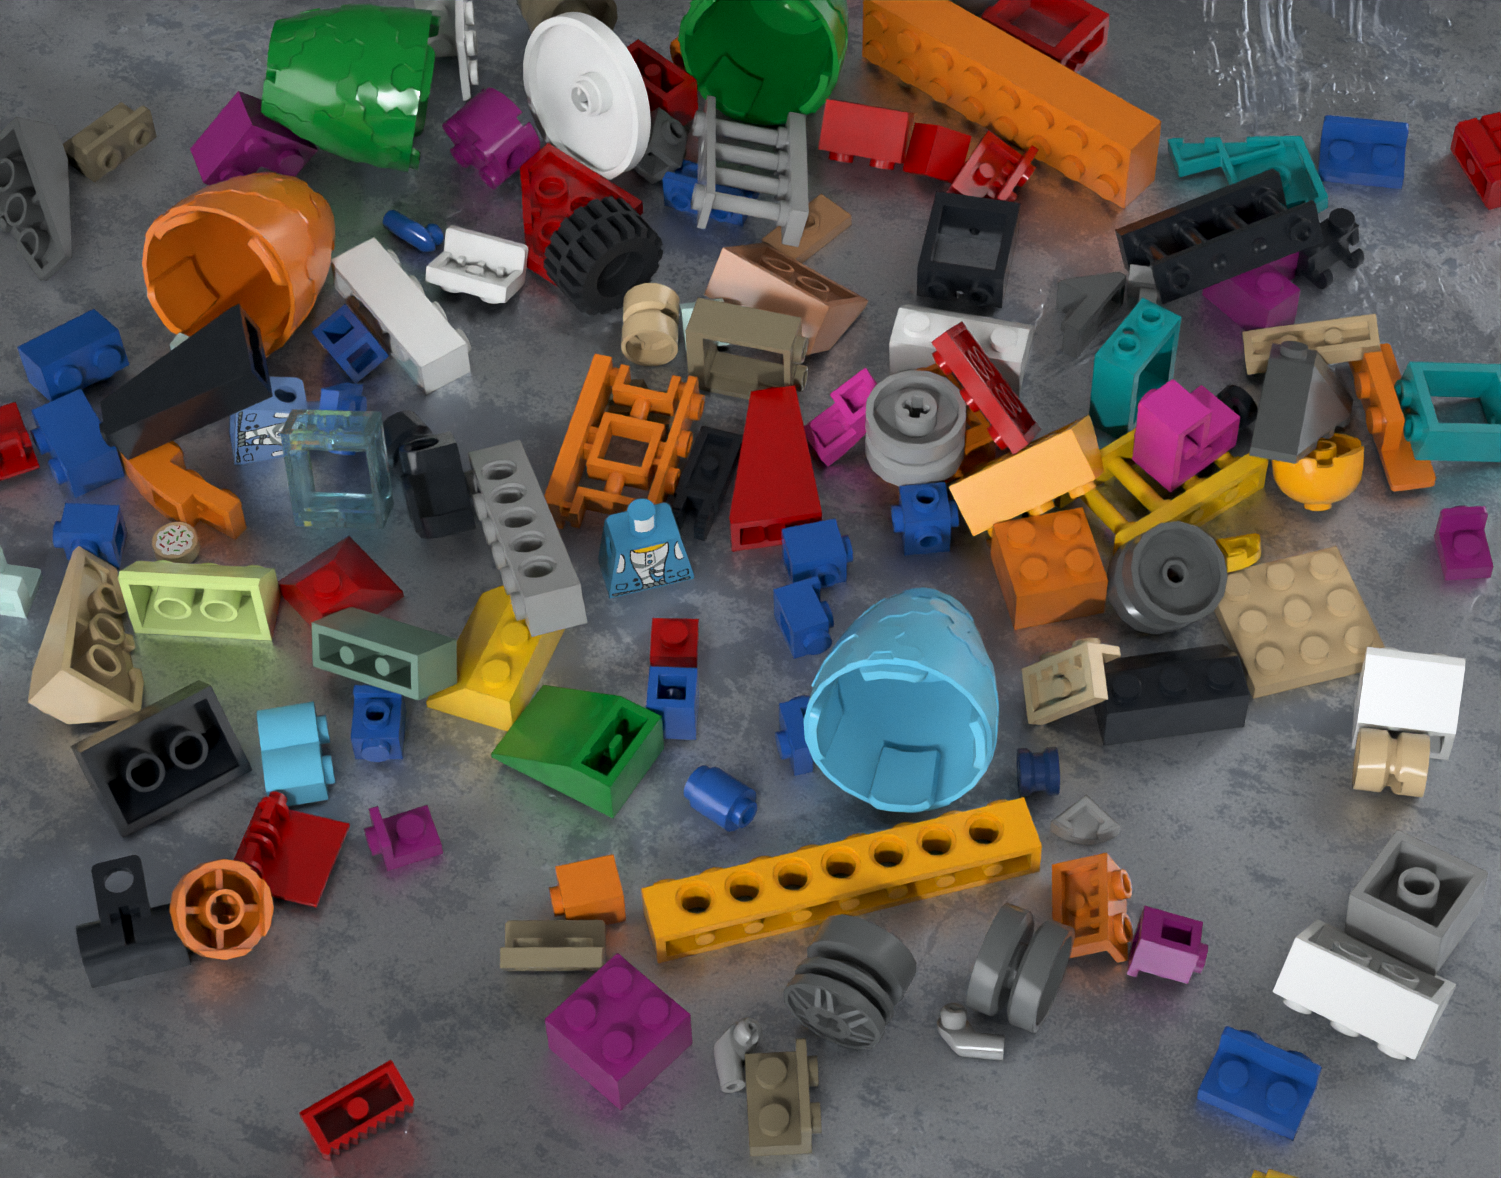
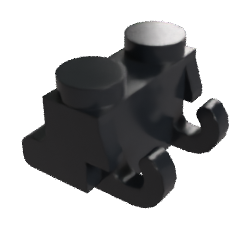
M1337 208L1331 211L1329 218L1320 223L1324 242L1299 251L1295 274L1298 278L1305 276L1319 289H1325L1333 283L1332 272L1327 268L1339 260L1353 269L1363 264L1365 256L1362 249L1358 248L1352 253L1349 251V244L1354 246L1359 242V225L1355 222L1354 214L1348 209Z

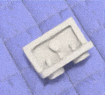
M451 225L446 229L444 251L426 266L425 282L439 285L442 290L447 292H465L479 296L482 301L487 303H506L525 285L528 246Z

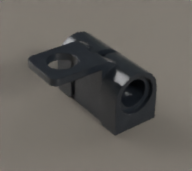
M451 431L416 439L399 447L404 471L400 476L409 518L415 532L421 538L433 539L476 529L457 442Z
M130 855L95 864L91 868L100 920L76 925L79 950L91 987L97 988L191 965L188 948L184 946L174 930L169 911L170 903L151 907L140 857ZM126 871L133 875L132 885L123 892L114 893L105 888V882L112 873Z

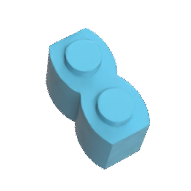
M314 701L258 710L257 723L267 797L272 791L282 793L288 799L287 806L329 800L327 785L336 783L332 756H323L322 744L330 743L326 714L317 716Z

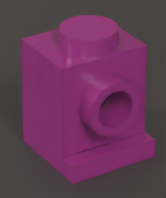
M1144 906L1130 945L1127 975L1137 977L1140 970L1162 978L1188 984L1193 972L1201 974L1207 958L1208 945L1201 943L1203 922Z

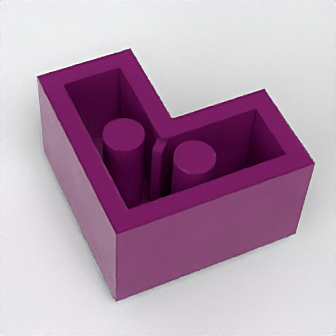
M238 91L190 148L201 179L207 185L223 182L237 176L256 173L260 167L282 175L296 177L318 149L311 141L300 138L288 128L262 114V100Z
M1299 252L1204 288L1202 295L1245 331L1294 325L1301 289L1293 284L1291 280L1295 278Z

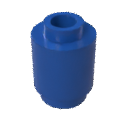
M706 765L698 767L690 775L684 787V797L690 801L691 808L728 832L735 831L739 827H746L756 815L758 808L757 803H755L756 792L719 767L710 768Z

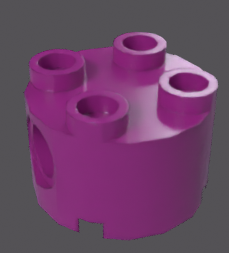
M487 87L485 90L483 88L442 124V128L455 145L450 149V153L456 162L463 168H468L470 165L474 166L479 170L478 173L483 182L495 190L540 150V140L530 122L522 126L517 119L522 114V111L503 93L494 88Z

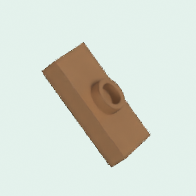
M820 194L809 202V214L799 247L782 244L781 226L776 227L763 237L761 243L764 242L790 258L803 263L852 225V215L823 194Z

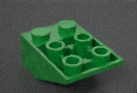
M542 685L493 750L491 757L614 819L664 749L662 716L622 696Z

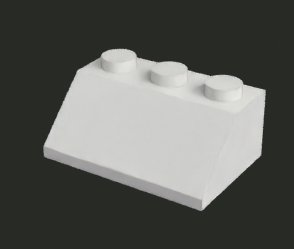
M910 304L899 307L890 337L889 375L935 364L936 361L932 353L936 351V348L931 342L948 329L963 321L1019 397L1035 334V325ZM952 373V375L955 377V379L958 381L961 387L964 388L961 382L955 376V374Z
M1316 919L1295 938L1273 992L1284 997V1004L1297 1012L1312 1014L1313 1011L1330 1019V1025L1345 1035L1358 1037L1361 1034L1378 1042V1049L1393 1058L1405 1060L1406 1057L1415 1060L1425 1048L1456 984L1438 975L1434 977L1336 927Z

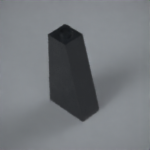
M237 304L100 402L103 421L99 423V429L106 444L109 447L115 446L127 460H130L273 397L260 328L241 305Z

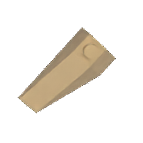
M80 546L72 552L32 670L28 703L66 724L120 721L141 710L144 680L141 669L134 668L130 652L135 648L133 635L125 633L121 617L126 612V605L118 581L117 568Z

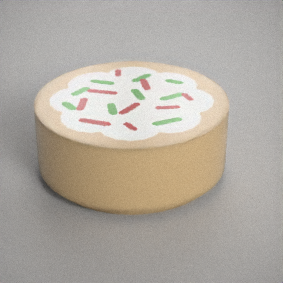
M184 522L167 523L161 526L152 537V547L157 561L167 560L173 563L190 564L196 559L200 551V544L195 529Z

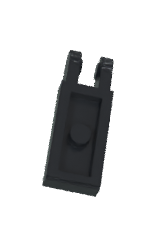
M701 426L674 491L675 500L671 510L679 532L683 527L687 508L691 507L700 510L694 524V538L702 541L707 539L713 524L714 514L719 513L739 463L743 435Z

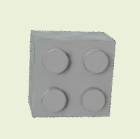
M1397 829L1349 894L1344 932L1435 977L1480 913L1488 872Z

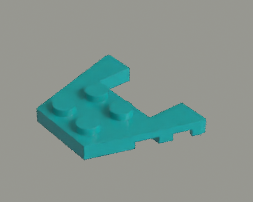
M1302 136L1247 137L1246 142L1223 143L1221 137H1205L1204 143H1184V138L1167 139L1168 152L1179 178L1222 167L1227 181L1231 185L1273 168L1280 174L1287 209L1310 200L1316 203L1318 214L1328 208L1327 192Z

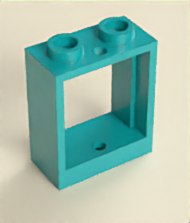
M1142 298L1098 350L1094 358L1089 416L1095 428L1117 439L1136 428L1138 404L1141 398L1149 390L1159 389L1174 377L1181 316ZM1131 331L1133 334H1124V332Z
M1409 361L1401 379L1396 381L1394 389L1405 418L1404 437L1411 444L1415 460L1501 462V364ZM1431 397L1480 398L1488 424L1438 423Z

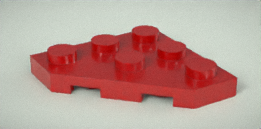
M549 143L520 166L525 245L528 246L527 268L555 286L556 284L546 274L547 270L544 268L543 261L547 257L544 253L546 247L551 243L550 238L554 231L560 228V223L566 217L569 218L574 213V210L580 206H586L589 201L597 198L601 201L604 197L612 196L614 199L618 197L624 199L640 216L644 213L643 201Z

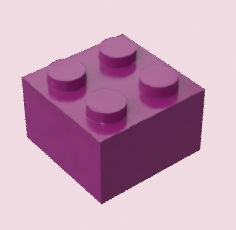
M619 953L615 954L545 1018L549 1048L620 1111L693 1044L691 1015Z

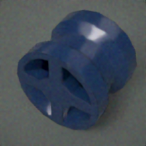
M1046 747L1043 752L1032 753L1028 748H1018L1016 768L1019 796L1030 797L1034 791H1044L1049 796L1059 795L1060 765L1057 747Z

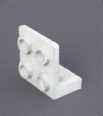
M414 0L416 9L432 10V15L441 16L439 33L435 37L428 38V45L434 49L435 57L457 56L463 101L471 100V85H479L477 60H471V56L478 55L477 32L469 31L468 26L475 25L473 1Z

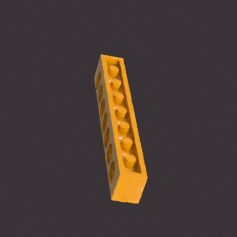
M1022 797L1010 801L999 799L988 803L984 807L963 812L958 810L948 811L938 818L917 823L902 822L888 830L871 834L856 833L842 841L821 846L810 844L799 848L795 852L779 856H759L748 863L737 866L709 868L695 876L678 880L662 879L655 882L652 886L641 888L643 913L657 963L659 964L820 925L828 916L862 915L1040 872L1042 844L1025 798ZM985 839L991 841V843L980 844L976 840ZM936 850L941 851L944 854L931 855L927 852ZM893 862L897 865L892 867H886L880 865V863ZM837 873H845L848 874L849 877L836 878L832 875ZM792 884L801 886V888L796 890H789L784 887ZM741 896H750L754 898L750 901L745 902L736 900V898ZM695 907L706 909L700 913L688 912L689 909Z

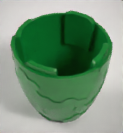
M692 0L690 2L691 7L680 23L678 35L680 51L685 69L689 75L697 80V90L701 93L702 97L705 100L707 95L716 97V109L735 120L770 126L786 124L789 112L807 116L812 112L815 113L826 103V99L830 97L838 81L847 51L849 17L846 0Z
M360 3L341 5V7L322 10L320 8L306 10L298 15L275 21L268 49L267 72L263 85L261 113L288 128L300 138L311 141L319 146L320 149L355 163L362 162L378 168H387L407 173L409 168L418 170L421 153L413 148L412 144L413 138L420 136L424 131L436 55L434 49L428 45V38L438 35L441 16L432 15V10Z

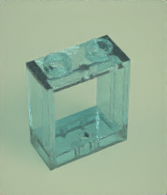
M292 409L280 436L295 526L313 527L320 530L328 528H356L361 531L384 529L394 506L382 413L376 411ZM309 450L366 452L372 494L316 492Z

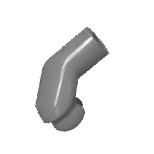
M948 1003L941 1008V1018L937 1020L938 1032L957 1055L1003 1060L1005 1035L976 1032L967 1021V1009L961 1004Z
M746 1017L733 1023L716 1041L713 1047L721 1091L725 1093L738 1092L746 1086L742 1062L745 1060V1054H750L762 1037V1027L754 1018Z

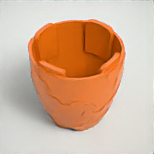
M259 172L246 176H237L202 188L179 201L164 214H161L154 220L146 232L142 267L147 287V297L151 306L170 332L177 335L180 332L187 336H192L226 310L240 304L260 328L265 357L267 358L274 351L282 348L300 327L313 308L325 284L331 264V253L335 248V221L328 201L319 192H314L308 187L307 182L294 176L280 175L276 172Z

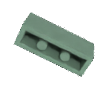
M348 607L311 622L313 667L418 701L457 684V639L354 607Z

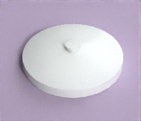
M566 12L540 23L532 32L525 48L523 80L529 109L541 136L546 143L556 147L607 180L631 171L645 154L651 129L647 91L632 55L620 38L608 26L588 14Z

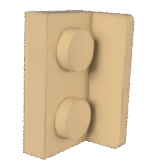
M1082 638L1072 642V648L1065 651L1044 653L1040 655L1039 662L1022 668L1028 724L1044 725L1108 700L1104 663L1121 657L1120 647L1101 644L1099 638Z

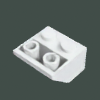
M1367 647L1354 701L1351 748L1355 749L1360 727L1387 730L1393 739H1396L1400 733L1404 732L1430 736L1429 758L1449 760L1457 730L1466 659L1449 657L1441 653L1423 654L1400 651L1392 647Z

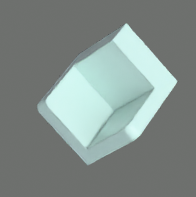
M1 545L0 615L27 618L43 578L41 570L7 564Z

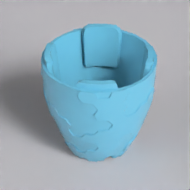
M924 587L904 590L900 594L883 598L869 607L846 629L822 663L811 685L813 689L804 717V735L812 759L824 775L842 790L870 803L876 809L917 813L949 806L951 802L959 799L976 786L993 759L999 722V700L994 666L973 622L974 618L960 601L936 589Z

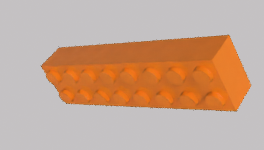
M863 0L862 56L867 58L872 64L879 65L891 72L903 82L911 84L932 96L937 102L944 103L964 115L968 120L976 122L997 134L1002 140L1008 141L1024 151H1027L1031 145L1039 149L1034 157L1035 159L1043 161L1062 172L1067 178L1079 182L1096 192L1103 199L1109 200L1123 209L1155 181L1162 122L1159 119L949 0Z

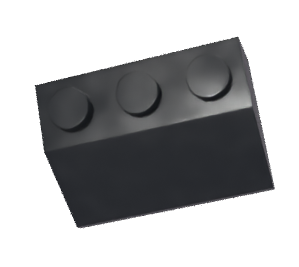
M1224 644L1121 657L1104 663L1108 700L1093 705L1103 746L1238 728L1245 725L1250 692L1239 655Z
M200 680L70 746L91 789L122 838L252 771V767L212 686Z

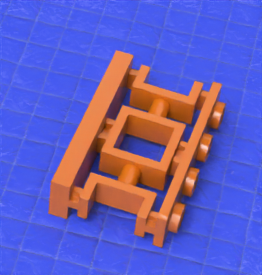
M594 354L544 494L557 528L563 529L565 522L568 521L571 527L580 529L586 510L608 515L627 511L629 504L636 499L621 496L624 486L646 491L650 489L647 499L654 505L666 503L668 494L674 495L681 474L680 469L677 468L680 458H687L692 446L693 432L690 431L693 420L700 421L704 410L705 395L699 394L698 377L689 375L687 382H682L680 376L672 375L667 393L630 385L631 374L629 365L621 364L620 368L613 367L612 357ZM611 391L614 404L632 407L629 417L605 412ZM649 412L667 416L675 415L667 441L665 424L647 421ZM612 435L649 443L641 467L604 459ZM585 465L587 466L588 478L606 482L603 491L578 486Z

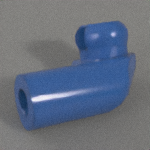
M396 210L388 211L383 217L385 229L422 252L435 251L436 246L444 241V234L437 224L430 223L424 228L419 223Z

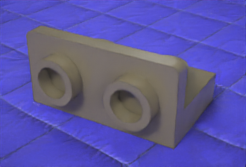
M120 102L63 143L68 164L95 183L157 137L151 111L144 105L133 111Z
M509 920L505 923V947H500V968L504 971H598L606 964V924L603 920Z
M796 1038V1051L745 1054L750 1157L812 1153V1134L822 1133L820 1102H810L809 1087L819 1086L817 1055L807 1056L806 1038Z

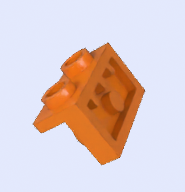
M1107 852L1052 864V920L1070 926L1075 930L1070 958L1108 951L1117 963L1128 961V942L1133 940V929L1130 918L1127 915V899L1132 896V886L1127 871L1120 869Z

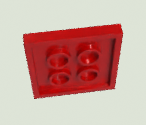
M963 321L948 329L931 342L936 348V351L932 353L934 360L947 376L954 373L964 388L959 391L960 395L974 413L981 410L991 423L987 427V431L1001 450L1008 447L1014 455L1027 446L1042 430Z

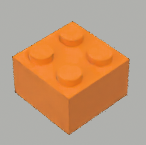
M1083 507L993 524L991 560L1014 630L1104 613L1108 578Z

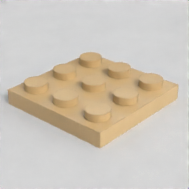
M1337 546L1227 572L1225 594L1214 610L1231 650L1239 655L1247 686L1253 699L1361 673L1367 647H1385Z

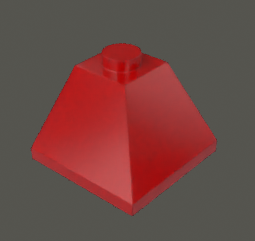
M347 536L278 581L283 598L310 626L311 622L348 607L379 614L404 597L403 591L350 536Z

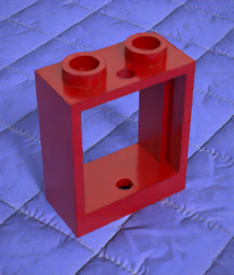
M999 0L994 6L991 5L985 9L981 19L1077 73L1107 45L1110 14L1084 0ZM1029 8H1032L1072 31L1053 47L1014 26L1013 23Z

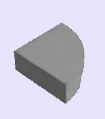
M1086 794L1051 821L1050 831L1066 841L1092 845L1109 841L1118 836L1120 825Z

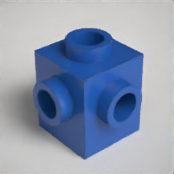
M945 482L899 486V505H891L893 532L901 533L904 556L950 551L951 527L959 526V516L955 499L948 500Z

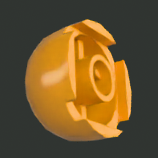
M1334 433V436L1329 439L1321 437L1318 439L1316 449L1296 464L1272 460L1274 480L1279 489L1289 498L1304 503L1305 509L1312 511L1328 510L1332 507V503L1342 501L1356 490L1362 477L1364 446H1361V440L1345 434Z

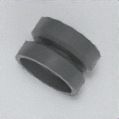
M1181 521L1160 523L1121 545L1110 560L1107 571L1109 601L1118 616L1135 630L1151 635L1173 633L1186 625L1201 620L1213 612L1225 594L1228 577L1224 555L1214 539L1198 526Z
M1007 902L995 916L977 956L967 990L966 1005L971 1009L993 1017L1004 1008L1008 1001L1007 1016L1009 1023L1035 1034L1046 1019L1062 983L1074 944L1075 930L1070 926L1048 919L1034 933L1035 923L1031 911Z

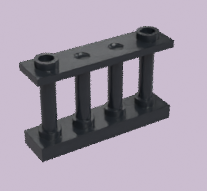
M1273 168L1115 229L1124 268L1129 272L1130 264L1151 266L1159 302L1162 305L1324 242L1316 203L1310 200L1287 209L1280 174Z

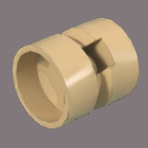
M643 283L628 290L624 296L621 348L624 356L635 364L642 366L667 364L678 353L680 299L676 292L668 286L658 283Z
M1360 727L1354 753L1352 789L1381 792L1386 786H1390L1396 795L1422 798L1428 775L1430 736L1402 732L1396 739H1393L1387 730Z

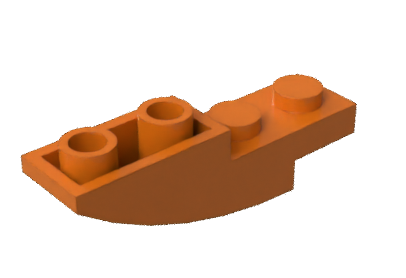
M171 441L130 460H127L117 449L120 462L134 486L157 511L171 522H184L194 528L199 521H202L234 540L246 530L247 527L240 499L232 491L225 488L220 490L206 482L196 471L186 469L183 450L176 442Z

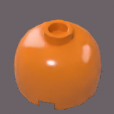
M217 859L200 863L183 875L172 891L169 911L174 930L184 946L201 957L219 960L244 956L253 950L251 948L258 944L261 937H265L270 929L274 910L271 891L264 879H260L257 873L251 870V867L244 862L228 859Z

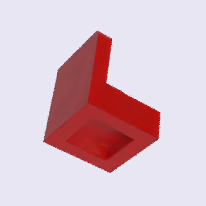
M915 122L903 171L952 183L965 164L972 136L940 125Z

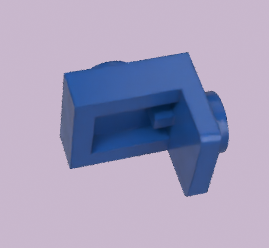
M808 695L797 696L790 701L779 703L780 731L775 732L777 750L781 760L789 759L794 776L813 772V759L804 735V717L810 698Z

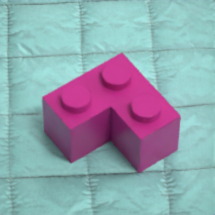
M1172 379L1159 389L1149 390L1138 404L1132 460L1171 493L1236 446L1240 416L1203 385L1189 393Z

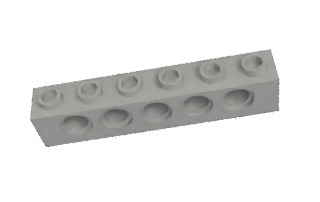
M521 440L468 452L471 470L464 472L469 497L473 498L479 522L482 521L488 546L491 545L497 570L501 572L505 592L507 595H510L516 620L525 619L531 637L587 623L580 581Z

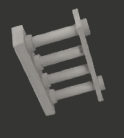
M707 95L704 110H696L692 125V135L698 136V184L696 183L691 199V209L697 210V228L706 229L712 208L774 220L775 225L781 226L782 244L799 247L809 214L806 115L789 112L785 128L778 127L777 130L717 119L716 97ZM716 136L771 146L773 151L778 153L773 154L717 143ZM715 160L774 171V176L779 177L777 179L715 167ZM715 184L774 195V199L779 201V203L716 192Z

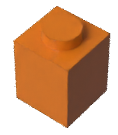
M614 854L555 866L558 886L549 887L555 917L564 915L565 920H603L606 925L626 921L624 895Z

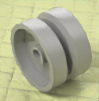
M907 370L889 375L875 385L866 401L865 455L872 470L884 481L897 486L944 482L954 475L964 459L966 403L960 395V389L946 377L930 371Z

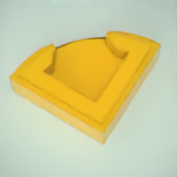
M1257 533L1221 538L1215 541L1224 555L1227 572L1249 567L1261 557V538Z

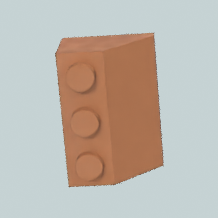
M764 242L722 248L704 293L710 299L723 298L724 303L801 317L802 336L808 338L806 356L829 351L861 314L868 303L866 298L790 258Z

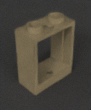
M697 298L685 332L688 376L698 377L699 390L748 400L750 399L751 391L763 390L769 387L795 385L796 391H804L808 377V366L802 364L807 352L808 338L802 336L801 317ZM717 341L783 354L784 364L717 351Z

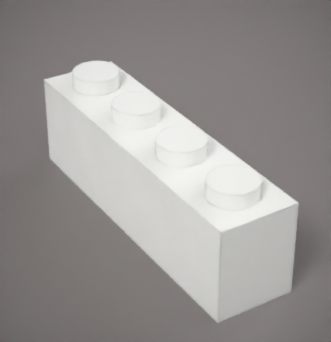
M373 237L331 259L335 289L425 395L471 372L468 353L471 352V345L467 336L460 328L455 330L449 324L447 316L438 302L431 303L419 280L414 275L408 276L403 271L401 263L393 250H385L377 239Z

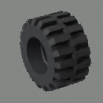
M612 196L604 197L601 201L598 198L589 201L586 206H580L574 210V213L569 218L566 217L560 223V228L552 234L550 238L551 243L546 247L544 253L547 258L543 263L549 278L578 310L595 316L599 312L603 315L610 313L615 308L617 310L622 308L624 296L628 290L636 285L652 281L651 277L657 273L660 266L658 262L663 256V250L661 249L663 244L658 234L629 203L619 197L614 199Z

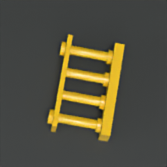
M1135 428L1099 450L1104 472L1093 481L1097 487L1115 476L1151 512L1137 522H1128L1096 488L1074 499H1071L1067 492L1056 497L1054 504L1061 509L1080 498L1115 534L1114 556L1121 545L1160 523L1181 521L1201 527L1264 488L1269 459L1249 456V453L1243 457H1234L1228 451L1214 461L1221 469L1207 479L1194 475L1180 485L1186 492L1173 500H1164L1130 467L1135 464L1132 460Z

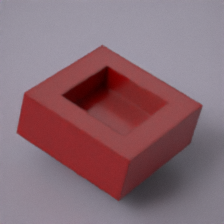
M652 618L650 666L697 668L699 619Z

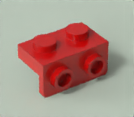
M988 130L946 192L1014 202L1018 195L1013 192V189L1016 185L1021 188L1035 171L1036 167L1031 164V161L1039 149L1031 145L1021 155Z

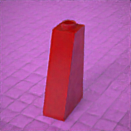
M795 385L769 387L763 390L751 391L729 516L732 552L782 545L781 529L822 521V510Z

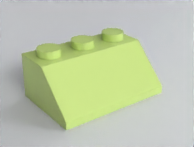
M158 560L155 562L136 561L119 571L118 581L134 633L272 641L281 598L275 568H264L258 565L242 567L224 566L214 563L187 564Z

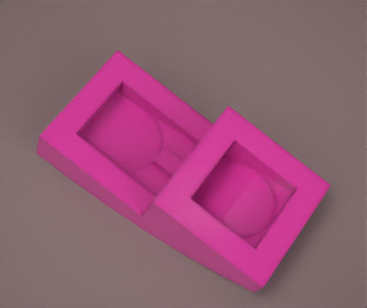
M866 367L830 393L835 403L804 426L807 439L820 459L828 467L843 456L866 434V401L875 385H877V382Z

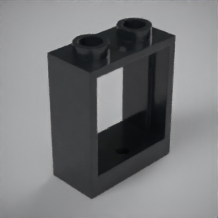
M936 191L917 266L916 296L1002 308L1019 234L1021 203ZM940 234L1001 242L995 270L934 261Z

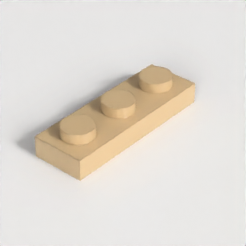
M1376 314L1242 331L1247 375L1266 373L1272 343L1281 344L1284 341L1303 343L1308 346V349L1318 351L1326 364L1363 360L1364 353L1381 351Z

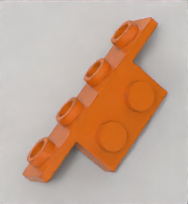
M1388 343L1380 344L1381 351L1364 353L1363 360L1348 362L1354 378L1356 396L1358 399H1361L1366 414L1367 429L1373 435L1392 491L1433 487L1436 476L1431 461L1415 460L1411 444L1404 437L1405 418L1394 389L1396 381L1401 379V374L1393 350Z

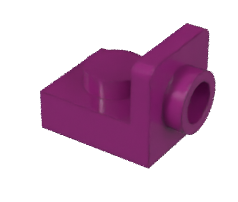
M1459 505L1452 508H1444L1440 511L1434 539L1445 581L1491 578L1494 566L1484 530L1488 518L1486 506L1469 507Z
M428 805L383 819L378 806L368 809L372 826L364 828L366 840L372 856L381 854L387 872L443 854L442 844Z

